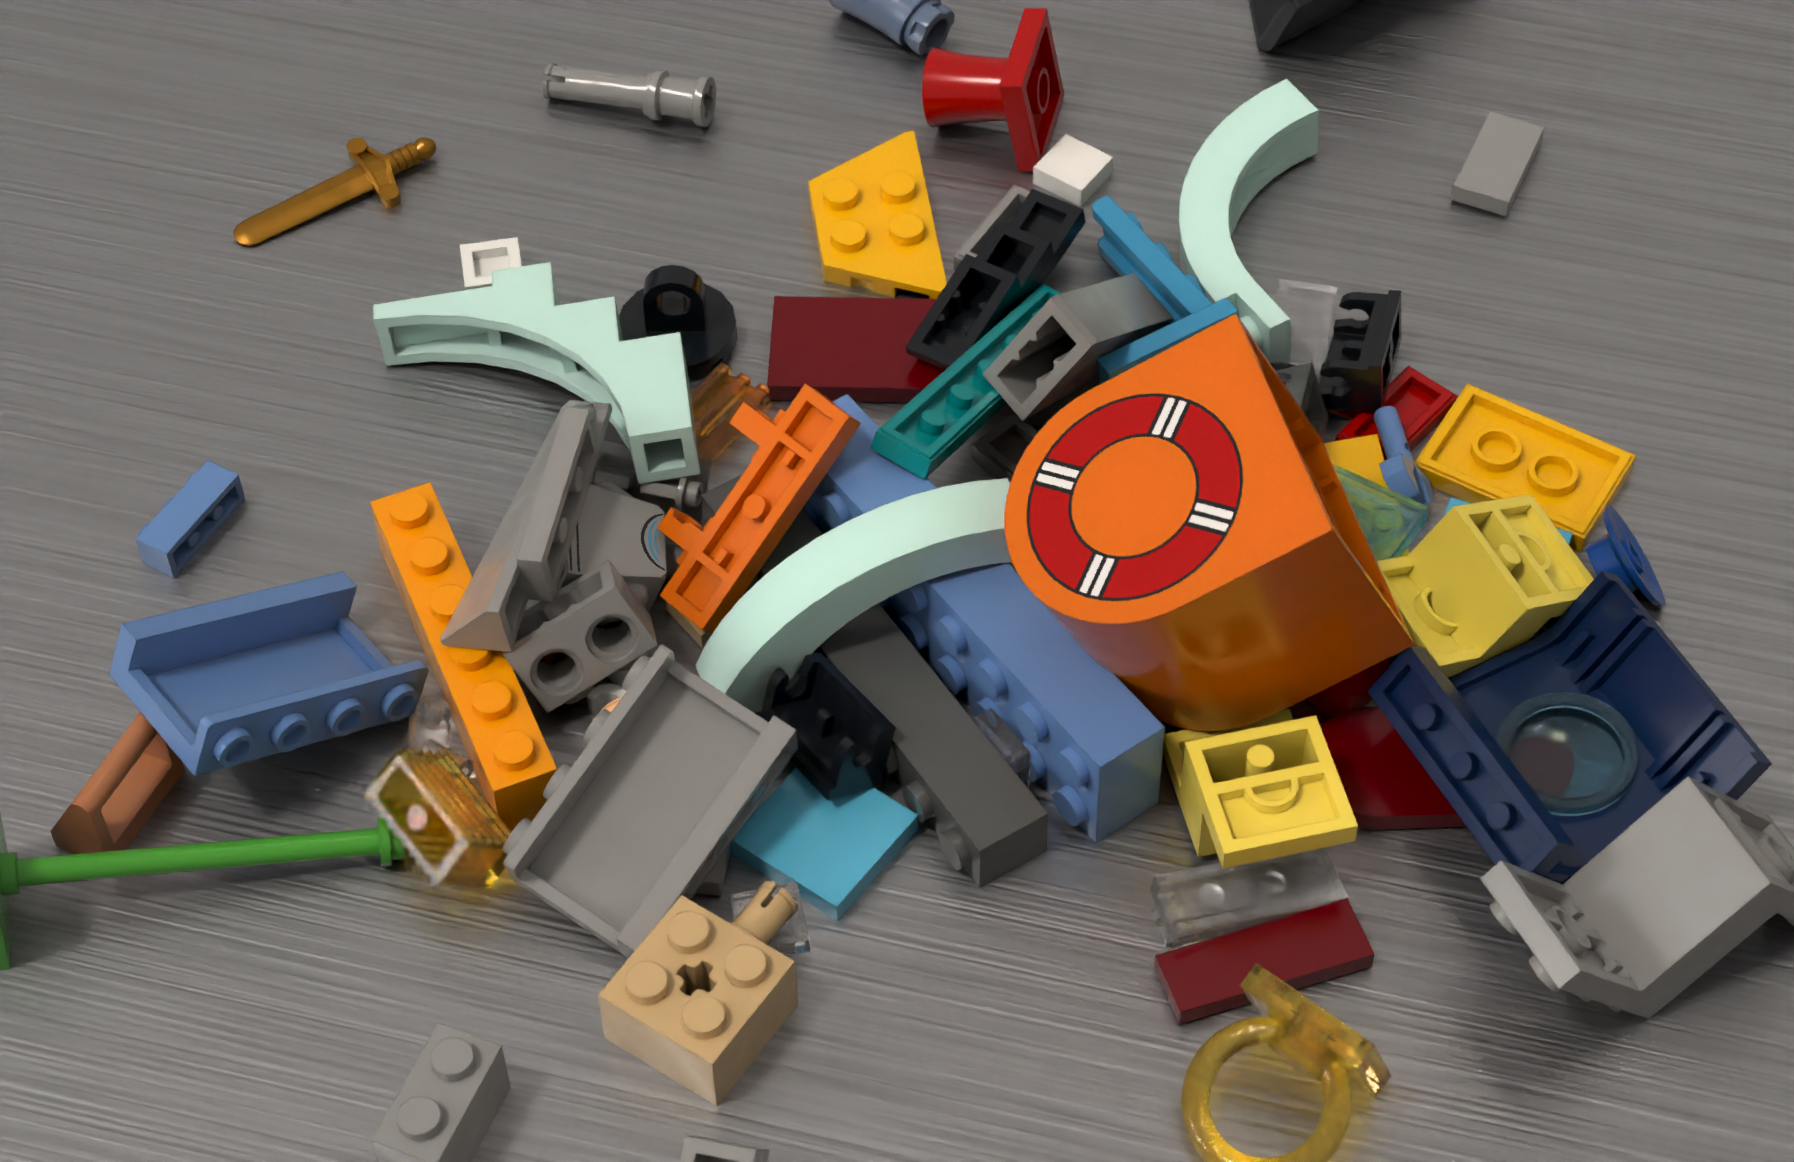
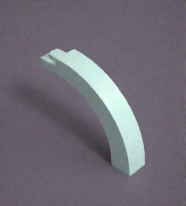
M1288 79L1263 90L1240 105L1206 138L1193 158L1185 176L1179 206L1181 271L1185 275L1190 273L1197 279L1204 295L1212 304L1227 298L1237 308L1240 320L1270 363L1290 362V318L1245 269L1234 248L1232 236L1245 208L1264 186L1293 165L1318 154L1319 110Z
M1008 478L966 482L914 494L877 507L817 537L764 575L738 600L721 620L707 641L695 665L700 678L752 712H761L768 681L777 668H782L789 675L790 681L802 665L806 655L812 654L832 634L872 606L912 586L942 575L984 565L1012 562L1004 530L1006 497L1010 486Z

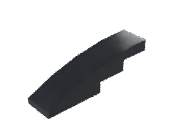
M1032 189L1010 224L999 221L976 257L969 254L964 256L906 345L907 354L946 370L1044 283L1086 223L1083 209Z

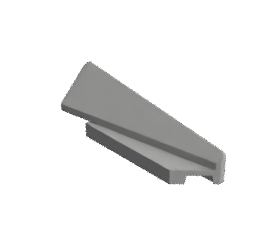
M569 400L561 408L440 638L443 645L512 652L527 601H554L612 413L611 403Z

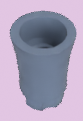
M829 0L832 7L864 21L902 47H910L921 56L929 53L932 48H940L947 39L951 26L954 24L955 15L953 11L942 4L940 0Z

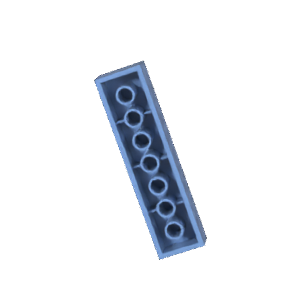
M848 394L833 401L861 422V424L803 507V510L823 534L877 507L914 494L937 489L928 478L923 480L870 449L879 427ZM1009 563L984 565L942 575L912 586L879 603L915 649L920 651L934 666L936 675L952 695L959 693L971 706L982 730L992 738L998 736L1012 751L1014 760L1022 774L1032 782L1038 780L1053 796L1058 812L1071 826L1079 825L1097 843L1158 804L1165 727L1114 673L1104 668L1085 651L1029 590Z

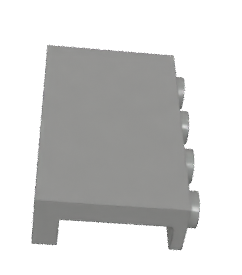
M663 644L657 648L651 658L642 655L633 664L622 684V689L626 693L612 712L603 709L593 719L583 737V743L587 745L572 767L564 763L556 770L543 792V797L547 799L546 803L533 821L524 818L517 824L503 847V852L507 854L503 865L511 880L628 958L681 895L690 900L694 897L798 749L796 729L774 715L767 722L675 661L674 652Z

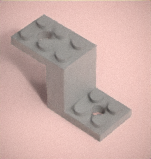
M1686 777L1564 884L1502 860L1480 878L1495 899L1490 904L1492 913L1508 932L1516 937L1522 936L1534 953L1529 959L1530 966L1547 987L1554 992L1563 990L1575 994L1587 1003L1593 1000L1605 1004L1615 1012L1623 1010L1647 1019L1654 1016L1769 918L1778 913L1783 915L1794 926L1793 845L1769 815L1691 777Z

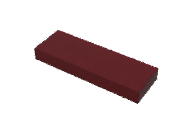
M1348 898L1155 955L1154 969L1180 1025L1372 967L1375 954Z

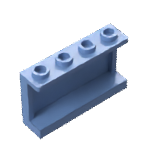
M344 571L122 623L109 675L190 772L197 776L414 716L429 668L420 659L393 666L349 617L357 586Z

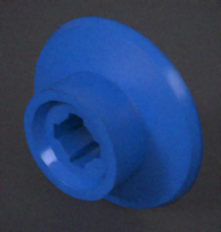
M1607 504L1602 511L1607 534L1586 545L1587 555L1597 576L1601 571L1617 574L1632 593L1640 590L1652 604L1656 606L1665 605L1662 589L1641 546L1618 512L1611 505Z

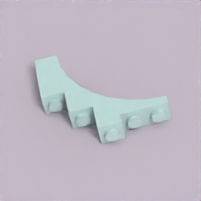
M551 262L492 271V286L373 305V320L386 366L432 361L464 362L523 371L557 383L588 402L611 403L612 413L609 422L614 425L631 453L638 484L701 474L689 376L680 332L623 341L615 297L560 305Z

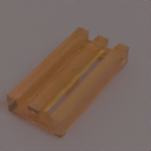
M721 362L691 392L697 441L702 436L706 437L718 425V419L738 398L743 401L698 446L699 458L710 460L713 463L741 433L729 423L741 404L745 402L755 410L762 411L770 403V388L761 383L755 388L752 387L750 377L742 373L737 377L732 376L731 367Z

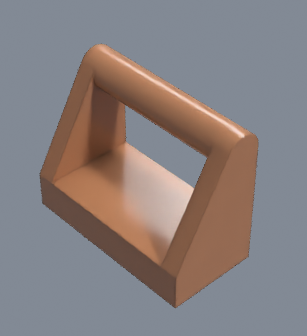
M141 712L138 713L51 829L50 833L55 846L73 854L126 850L184 772L183 762Z

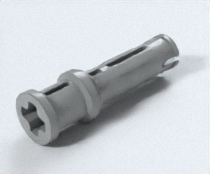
M548 63L544 70V75L552 76V81L542 79V92L545 99L555 98L643 110L644 115L649 116L650 120L662 121L665 116L693 119L696 126L707 127L712 120L715 110L716 84L714 78L702 75L697 81L670 77L667 71L655 70L645 77Z

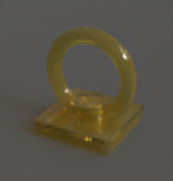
M1256 963L1240 987L1259 1014V1017L1237 1021L1215 1033L1198 1050L1186 1072L1182 1088L1181 1109L1187 1135L1193 1147L1205 1162H1327L1342 1142L1349 1125L1352 1111L1350 1081L1376 1098L1390 1079L1391 1074L1373 1043ZM1267 1044L1275 1053L1314 1081L1321 1083L1323 1090L1322 1115L1312 1135L1295 1150L1270 1158L1253 1157L1230 1146L1217 1131L1211 1117L1209 1105L1211 1087L1220 1068L1238 1052L1252 1046Z

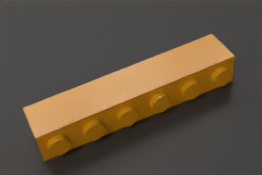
M431 482L370 501L381 552L502 836L510 834L524 818L533 821L547 801L543 797V792L549 780L556 772L557 767L516 674L504 657L503 651L453 647L441 643L440 638L469 585L472 575Z

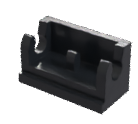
M1389 290L1388 294L1351 292L1342 296L1339 305L1341 308L1363 310L1369 318L1363 321L1353 318L1335 321L1334 334L1326 362L1322 364L1320 375L1322 376L1319 387L1326 409L1375 414L1376 410L1384 406L1401 342V291Z
M821 652L805 656L799 669V679L788 690L785 689L789 684V675L782 668H777L768 681L762 710L756 714L767 722L774 715L796 729L798 749L789 761L826 800L881 786L896 727Z

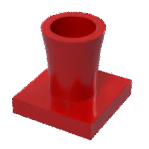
M1024 8L1008 58L970 55L932 48L926 58L922 79L923 110L926 121L931 128L960 123L1007 121L1018 171L1033 172V167L1046 155L1065 94L1047 8Z

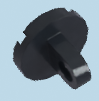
M668 265L652 270L645 279L644 288L637 291L623 305L619 315L623 341L680 332L689 380L697 379L710 373V366L716 364L721 358L722 363H724L732 354L737 339L736 320L731 303L720 291L703 283L702 278L695 271L684 266Z

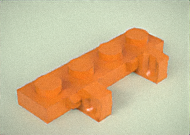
M804 384L786 411L780 409L774 419H771L760 410H755L745 402L741 404L729 423L758 444L759 447L752 456V461L714 517H710L705 526L701 525L691 516L671 507L657 527V529L684 549L676 560L680 566L659 596L701 630L713 634L721 620L742 597L861 424L857 419L807 384Z

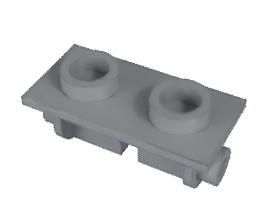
M603 439L590 484L603 481L613 482L634 498L658 505L663 510L664 515L672 507L691 516L697 522H702L701 494L708 490L712 461L699 458L701 472L699 475L638 484L631 453L625 443Z

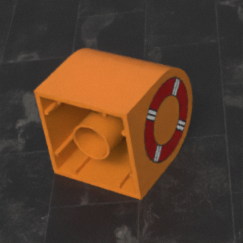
M1236 313L1072 400L1046 422L1025 449L1017 464L1006 497L1004 530L1010 558L1018 575L1029 590L1085 651L1104 668L1114 673L1157 720L1196 731H1223L1247 726L1266 719L1415 645L1321 437Z

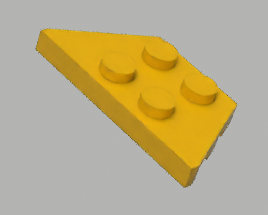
M906 131L808 181L809 201L824 281L848 287L863 286L874 293L895 297L898 288L929 295V299L938 298L947 281L914 131Z

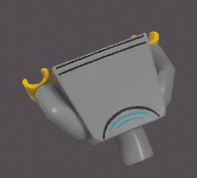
M603 481L589 484L557 591L609 559L647 612H649L664 582L668 583L680 566L676 560L684 549L680 546L665 543V534L657 529L665 517L663 510L658 505L634 498L613 482ZM607 618L600 621L595 627L602 628L621 621V619ZM560 652L549 653L541 661L550 663L559 656Z

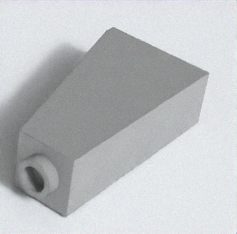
M1135 273L1063 292L1051 297L982 375L1019 418L1024 421L1099 378L1096 359L1167 326L1174 317Z

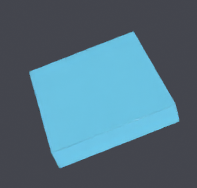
M795 768L746 821L730 844L731 854L831 918L839 921L919 830L918 814L876 788L826 800L801 772Z

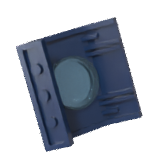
M1601 571L1555 624L1538 637L1449 678L1425 647L1414 645L1402 651L1367 691L1495 865L1502 860L1561 884H1564L1686 777H1691L1738 800L1772 765L1619 576L1605 571Z

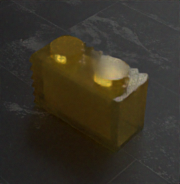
M404 747L395 751L365 791V801H372V810L380 811L379 819L387 820V829H394V838H401V847L409 848V857H416V866H423V875L431 876V885L490 888L505 869L503 862L507 854L503 852V847L511 834L510 829L448 752L441 754L439 751L432 753L431 750H428L424 753L422 749L415 751L413 748L406 750Z

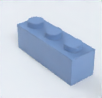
M207 460L198 471L192 473L187 483L174 497L166 501L163 509L149 524L142 527L135 538L142 562L174 578L245 500L239 474L210 460Z

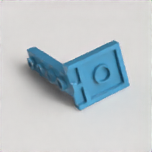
M1109 195L1093 203V217L1102 226L1104 234L1098 240L1100 255L1120 276L1135 273L1174 317L1167 326L1096 359L1100 384L1235 313L1239 317V311L1227 298L1212 304L1204 295L1197 279L1190 273L1185 275L1173 263L1167 248L1161 242L1154 243L1144 233L1138 218L1132 212L1125 213Z

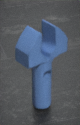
M1393 406L1379 408L1374 414V420L1387 460L1379 463L1383 479L1397 504L1405 502L1408 514H1412L1432 503L1433 490L1429 478L1414 463L1397 409Z

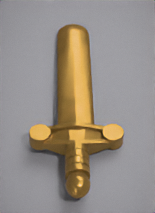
M422 137L418 138L414 143L410 142L383 155L368 146L364 139L353 138L348 141L347 150L349 158L356 166L242 221L235 227L233 232L234 238L242 245L258 244L370 190H373L384 207L395 208L400 204L401 197L394 176L420 164L421 160L430 159L436 152V143L431 138Z

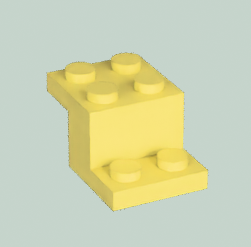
M1532 494L1453 506L1407 556L1377 561L1415 646L1425 647L1447 677L1454 676L1527 642L1551 617L1563 615L1594 580Z
M1285 709L1266 719L1240 728L1223 731L1186 729L1164 734L1163 757L1198 857L1217 854L1221 867L1224 869L1356 841L1358 824L1316 715L1293 720L1290 709Z

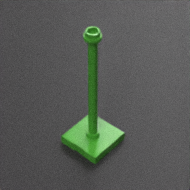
M0 813V970L10 969L9 895L20 894V886L380 855L381 866H392V860L405 859L402 819L388 820V815L377 816L378 828L18 859L17 852L8 853Z

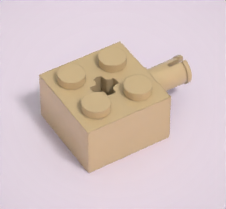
M765 881L760 885L758 892L733 922H727L681 895L597 995L604 1038L713 1105L718 1106L798 1006L795 961L768 946L787 920L797 912L798 905L793 896L781 887L776 896L772 898L771 895L777 888L776 883Z

